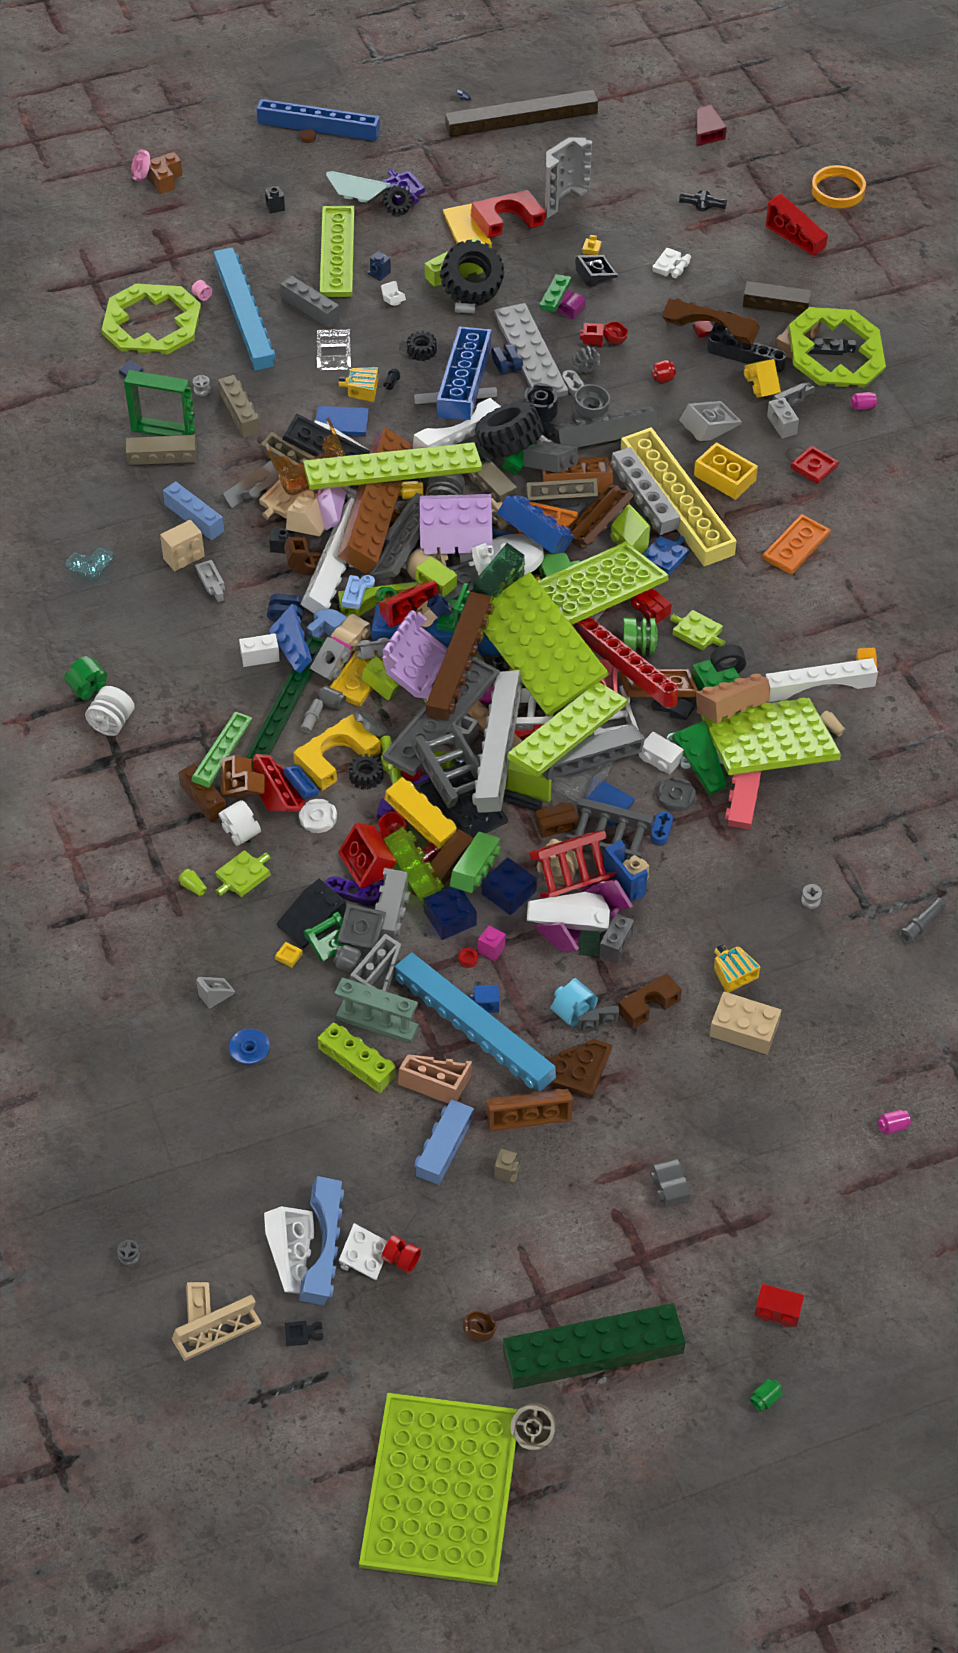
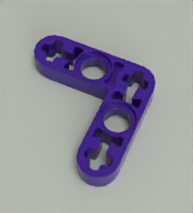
M334 876L328 878L325 884L345 900L374 906L379 902L381 895L379 889L380 886L384 885V878L380 884L372 883L364 888H359L355 881ZM351 888L358 890L355 894H349L347 891ZM372 890H374V896L368 898V896L371 895Z

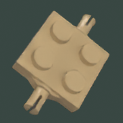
M300 476L295 482H288L280 478L259 499L260 504L268 508L262 514L263 517L268 519L273 513H277L287 519V510L304 491L300 486L305 482V479Z

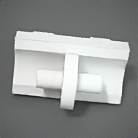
M482 543L471 548L473 561H470L469 565H475L480 579L491 576L499 570L498 564L491 562L490 556L494 553L492 545Z

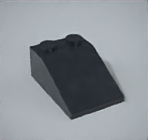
M319 878L301 893L277 922V926L304 949L310 942L306 939L303 931L308 928L312 929L332 917L331 915L335 912H339L343 918L346 911V901ZM327 928L326 930H324V931L320 932L319 934L315 935L316 938H318L321 934H323V933H324L325 931H327L329 928Z

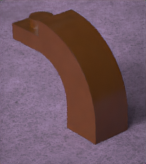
M289 537L284 546L289 568L301 575H311L315 572L322 553H309L305 537Z

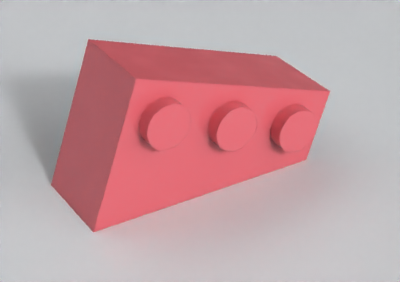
M761 771L733 775L732 784H735V788L730 790L728 801L732 803L731 808L726 809L725 819H728V826L751 829L758 788L760 786Z

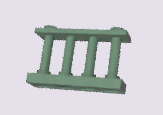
M342 977L334 993V996L344 999L336 1014V1020L412 1044L419 1025L409 1020H411L418 1002Z

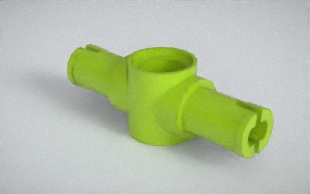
M390 736L380 738L383 750L382 755L392 745ZM381 755L383 771H387V774L390 775L393 785L402 777L401 769L384 761Z

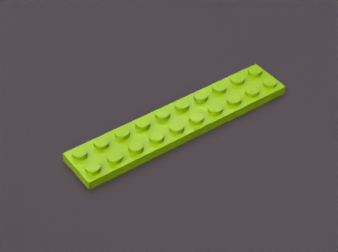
M475 443L303 461L310 490L482 471V464Z

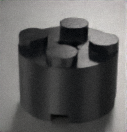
M544 383L534 384L532 388L529 389L528 387L525 390L524 402H530L535 406L541 421L551 422L557 414L558 392H555L552 386Z

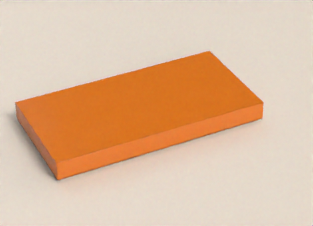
M801 514L762 555V559L792 575L830 535L831 529Z

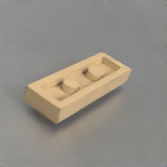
M187 1282L188 1323L211 1313L208 1282ZM208 1332L202 1334L201 1340L212 1342V1334ZM189 1342V1346L197 1345L196 1343Z

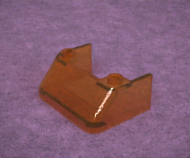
M329 417L326 418L332 435L324 438L322 442L325 453L308 460L346 456ZM268 443L265 444L284 491L289 495H296L309 489L303 462L292 466L291 461L287 457L281 456L274 459Z

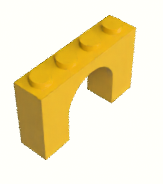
M352 714L347 718H343L333 727L328 728L321 735L312 738L307 744L298 747L293 752L294 764L299 765L307 776L323 791L337 782L336 769L323 757L326 750L334 746H347L352 748L357 754H361L362 757H365V754H368V757L371 754L375 757L381 753V743L375 735L363 728V724L360 721L357 722Z

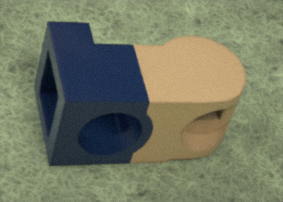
M437 593L416 610V614L420 612L427 618L421 626L428 627L442 614L446 617L450 615L452 610L450 603L440 593Z

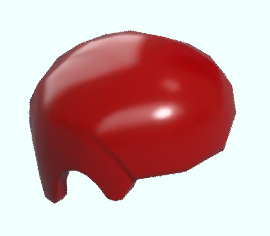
M611 321L605 325L603 335L607 342L619 345L627 339L628 328H625L618 321Z
M390 811L384 814L378 821L379 834L384 840L388 838L400 841L408 831L406 820L398 812Z

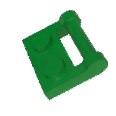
M339 912L333 913L332 917L312 929L308 928L303 931L321 962L336 954L338 947L341 948L343 945H347L337 941L343 922ZM337 924L339 929L319 941L317 940L315 935Z

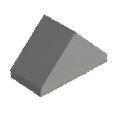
M198 977L196 979L198 995L209 1009L235 993L225 978Z

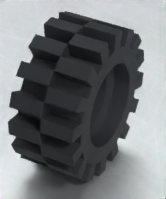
M399 184L398 187L393 185L391 188L390 186L383 198L384 208L387 209L388 213L391 212L393 216L394 214H397V216H400V214L402 216L405 215V212L409 211L412 204L410 190H406L405 186L402 188ZM399 195L403 198L404 203L396 206L392 203V197Z
M416 331V334L412 333L407 339V353L409 357L411 356L412 359L416 358V361L420 359L425 361V358L427 360H430V357L433 358L434 354L437 353L436 337L433 334L430 335V332L424 333V331H421L419 333V331Z
M360 754L358 759L354 757L353 761H350L349 779L351 783L355 784L357 788L361 786L363 790L364 787H367V790L371 789L370 786H373V788L377 787L376 783L379 785L383 779V766L379 758L376 757L374 759L372 754L370 757H368V754H365V757H362ZM362 769H370L373 771L370 774L359 773V771Z

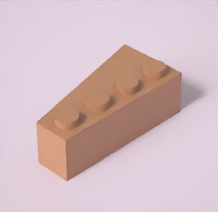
M752 674L748 678H737L733 682H723L719 686L705 687L703 690L696 692L697 713L715 723L721 722L724 716L726 718L733 717L734 712L742 713L746 711L747 706L755 707L770 700L769 679L761 676V674Z

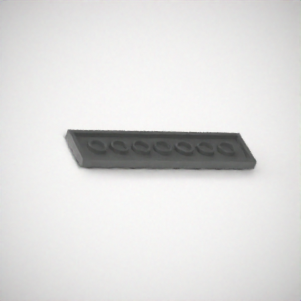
M473 657L471 671H467L466 684L461 687V697L459 700H456L455 712L450 715L449 720L445 721L427 717L425 705L382 755L383 760L414 777L423 766L412 748L415 737L422 735L425 741L429 742L447 735L451 723L455 722L456 725L460 723L494 683L500 671ZM439 746L432 748V753H434Z

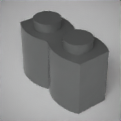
M678 1159L653 1165V1172H650V1177L653 1185L656 1184L659 1189L657 1190L659 1202H663L665 1208L690 1202V1190Z

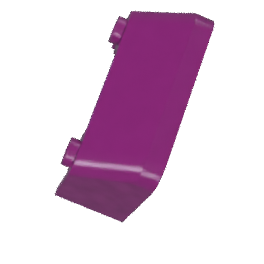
M617 880L592 883L577 892L602 895L610 909L609 920L613 919L616 913L619 914L618 911L620 909H628L633 906ZM563 922L537 923L535 926L543 937L558 950L566 953L579 949L577 938L585 933V931L566 928Z

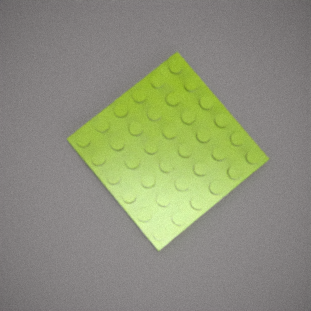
M810 698L763 703L755 707L747 706L746 711L742 713L734 712L733 717L730 718L724 716L719 723H715L701 715L702 721H706L712 742L728 775L840 760V751Z

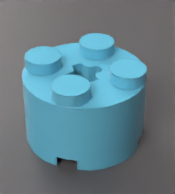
M574 978L565 987L560 986L555 991L554 995L556 998L550 1009L567 1024L575 1027L578 1026L579 1016L587 1013L589 1010H594L598 997L577 978Z

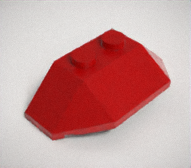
M255 754L253 758V772L264 774V793L259 794L267 810L300 812L305 800L283 774L284 768L273 761L274 758L271 755Z

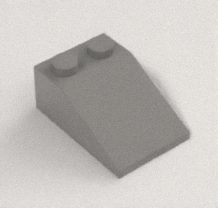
M722 401L688 404L679 419L684 427L699 441L712 440L742 423Z

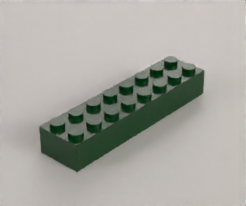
M670 1303L503 1338V1352L514 1390L684 1354L686 1341L675 1305Z

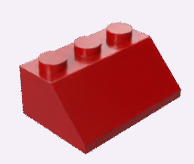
M425 581L380 601V615L388 626L392 628L401 624L411 610L416 612L423 603L436 595V581Z
M355 822L338 851L359 888H364L383 879L384 868L392 869L396 863V859L375 826Z

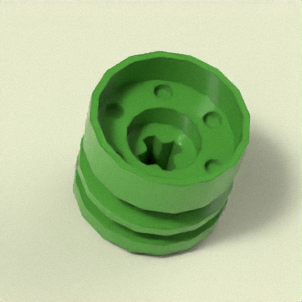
M624 618L622 642L634 652H636L637 648H640L642 656H645V650L649 648V656H654L658 637L655 618H650L649 626H646V618L642 619L641 626H637L636 618Z

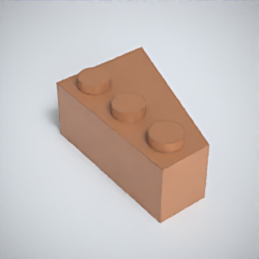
M406 1056L399 1068L398 1085L448 1104L451 1099L458 1101L471 1078L472 1061L456 1063L453 1062V1059L438 1061L433 1060L434 1057Z

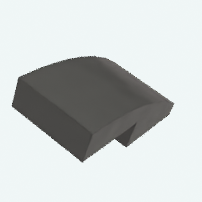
M619 1006L598 1008L582 1014L578 1017V1031H598L599 1024H618Z

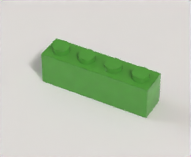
M478 832L452 870L450 887L473 893L475 888L480 886L482 877L487 876L489 867L493 866L495 858L499 857L502 847L499 846L500 838Z

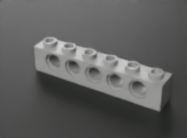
M629 447L612 453V460L610 461L612 470L618 474L620 481L625 484L627 490L634 495L636 504L642 508L645 517L649 518L653 528L660 535L679 529L680 515L633 449Z

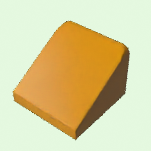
M875 648L857 649V661L873 658L877 668Z

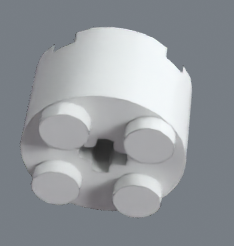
M243 800L218 813L223 822V829L227 834L231 832L233 835L231 838L236 846L261 832L258 822L254 821L252 817L254 814Z

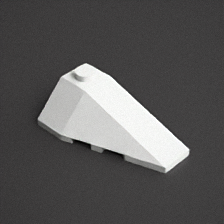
M581 892L529 901L527 921L541 924L563 922L566 928L599 934L609 928L610 909L602 895Z
M281 1206L264 1213L265 1232L284 1291L299 1294L301 1280L308 1271L306 1262L307 1258L311 1255V1250L309 1249L310 1240L314 1238L313 1211Z

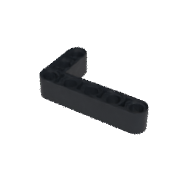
M715 322L708 336L707 350L709 353L746 364L774 359L776 371L781 372L784 370L786 353L784 351L755 342L753 345L738 342L734 336H730L731 331L728 328Z

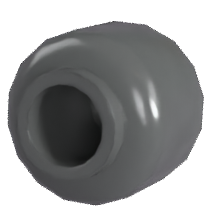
M343 945L341 948L338 947L333 962L336 963L337 969L352 973L364 958L361 957L359 949Z

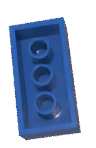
M507 495L497 514L549 552L564 553L574 538V535L570 533L571 530L564 525L560 526L557 524V520L554 517L543 514L544 510L540 507L529 504L530 500L522 495L520 497L517 495Z

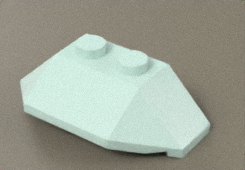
M335 171L326 173L338 194L344 195L343 198L353 199L354 197L358 198L360 202L367 203L391 186V183Z

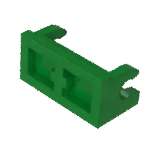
M524 450L505 457L502 469L517 475L518 472L516 470L520 471L524 466Z

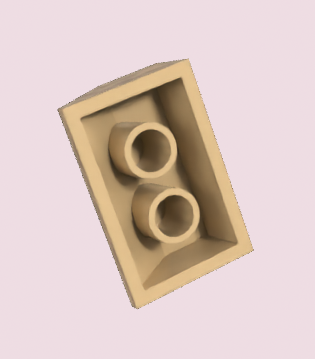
M306 490L299 495L287 510L286 530L321 536L325 528L317 493Z

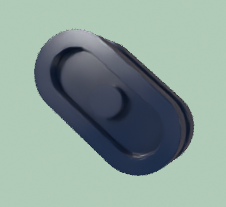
M511 343L505 344L502 351L499 346L491 348L492 359L500 375L508 374L509 368L513 372L521 370L523 360L518 356L516 347Z
M273 594L270 597L267 610L268 619L276 622L288 607L293 604L297 606L298 612L296 613L302 621L305 607L300 604L303 598L299 595Z

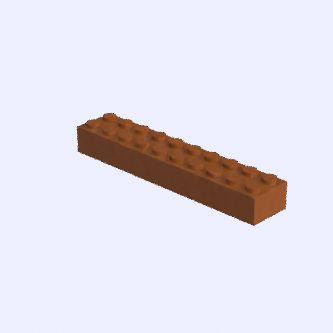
M384 427L374 437L369 454L412 449L413 444ZM402 480L361 484L358 487L337 557L365 574H368L378 564Z

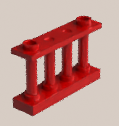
M605 830L593 831L529 852L531 860H539L541 862L548 891L540 893V897L560 896L559 894L595 882L610 881V877L616 876L615 872H605L599 848L600 840L607 838ZM587 844L592 848L598 872L597 875L591 877L588 875L582 851L584 849L583 845ZM571 849L575 852L582 879L573 883L566 859L567 851ZM556 855L559 859L565 883L564 886L558 888L555 887L549 863L550 856Z

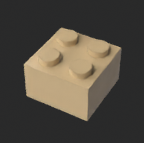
M191 519L160 534L163 559L174 572L205 556L202 532Z

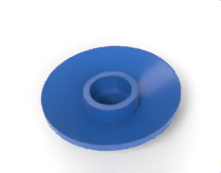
M257 1029L241 1030L231 1038L229 1043V1052L232 1058L246 1065L262 1061L270 1049L268 1037Z

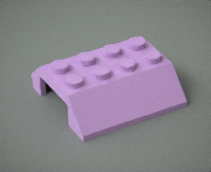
M491 494L420 496L421 550H424V555L437 554V547H440L441 554H455V547H458L459 554L472 553L471 548L482 543L492 545Z
M411 610L390 639V642L383 649V662L386 674L414 697L428 699L448 648L421 627L427 618L420 612L416 614L415 611Z

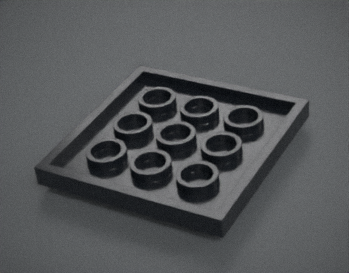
M464 761L445 770V772L447 773L467 764ZM470 771L450 779L449 782L452 787L457 788L474 781L475 778ZM430 778L414 785L420 794H424L433 806H437L441 810L442 815L455 823L457 830L459 829L475 838L478 832L488 833L508 823V818L502 809L496 812L478 813L477 806L473 804L472 799L473 793H476L475 789L458 795L455 806L447 808Z

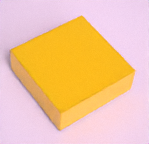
M285 942L275 955V960L292 968L303 953L301 949Z

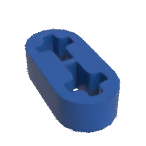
M660 812L655 818L651 832V841L655 845L661 846L668 841L673 824V816L669 812ZM663 819L667 820L665 825H661ZM659 832H663L661 838L657 837Z

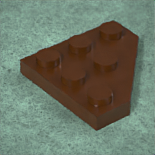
M592 1039L577 1048L574 1046L561 1051L559 1055L554 1057H546L556 1067V1078L548 1085L563 1090L568 1089L570 1092L592 1099L612 1051V1045Z

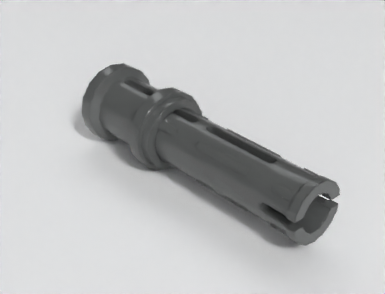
M936 898L917 918L910 919L908 925L898 931L900 939L906 944H911L918 934L923 933L925 926L946 907V904L940 906L944 901L941 898Z

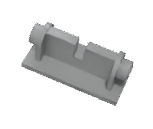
M380 638L374 642H370V640L359 642L360 644L356 646V651H359L357 652L358 659H374V652L376 651L378 652V658L383 657V649L390 642V639Z

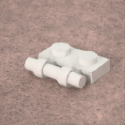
M666 248L653 265L652 272L666 277L671 273L673 278H677L683 273V268L687 267L690 263L691 256L686 254L681 258V252Z

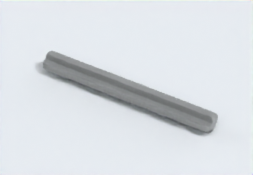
M496 387L479 388L477 399L497 397ZM439 392L415 394V404L436 403Z

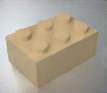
M723 992L711 1023L710 1037L768 1055L780 1022L782 1010Z

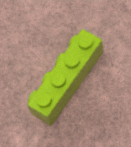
M333 1022L317 1038L319 1050L377 1092L381 1093L396 1078V1066L389 1059H384L374 1048L366 1046L359 1037L352 1036L345 1027L338 1026Z

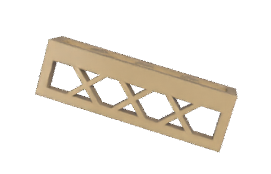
M247 1296L175 1329L172 1341L183 1360L186 1361L260 1327L262 1323L253 1309L256 1303L253 1296ZM249 1314L253 1323L246 1325L240 1323L239 1320L240 1317ZM224 1324L235 1326L234 1331L229 1334L220 1331ZM208 1332L216 1335L214 1341L207 1342L201 1340L202 1334ZM187 1341L196 1343V1348L188 1353L182 1345Z

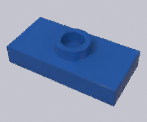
M299 765L284 768L283 774L302 798L318 795L320 791Z

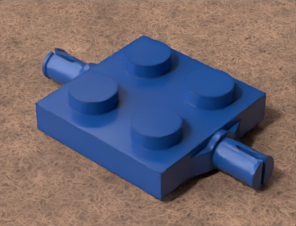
M681 535L675 541H670L660 536L642 555L670 575L689 555V549L681 546L685 541V538L681 537Z

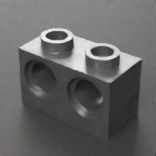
M616 913L600 943V957L618 963L633 935L634 920Z

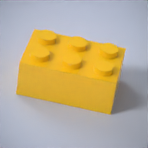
M716 442L695 461L694 476L736 500L756 481L758 466Z

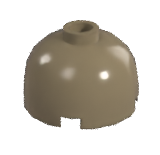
M529 1403L520 1407L511 1421L513 1437H515L521 1447L529 1450H539L548 1445L556 1432V1418L553 1412L547 1406L540 1403Z

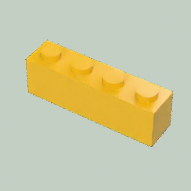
M401 777L386 790L384 800L429 842L437 846L439 850L456 833L455 823L442 815L441 810L437 806H433L424 794H420L410 781H406Z

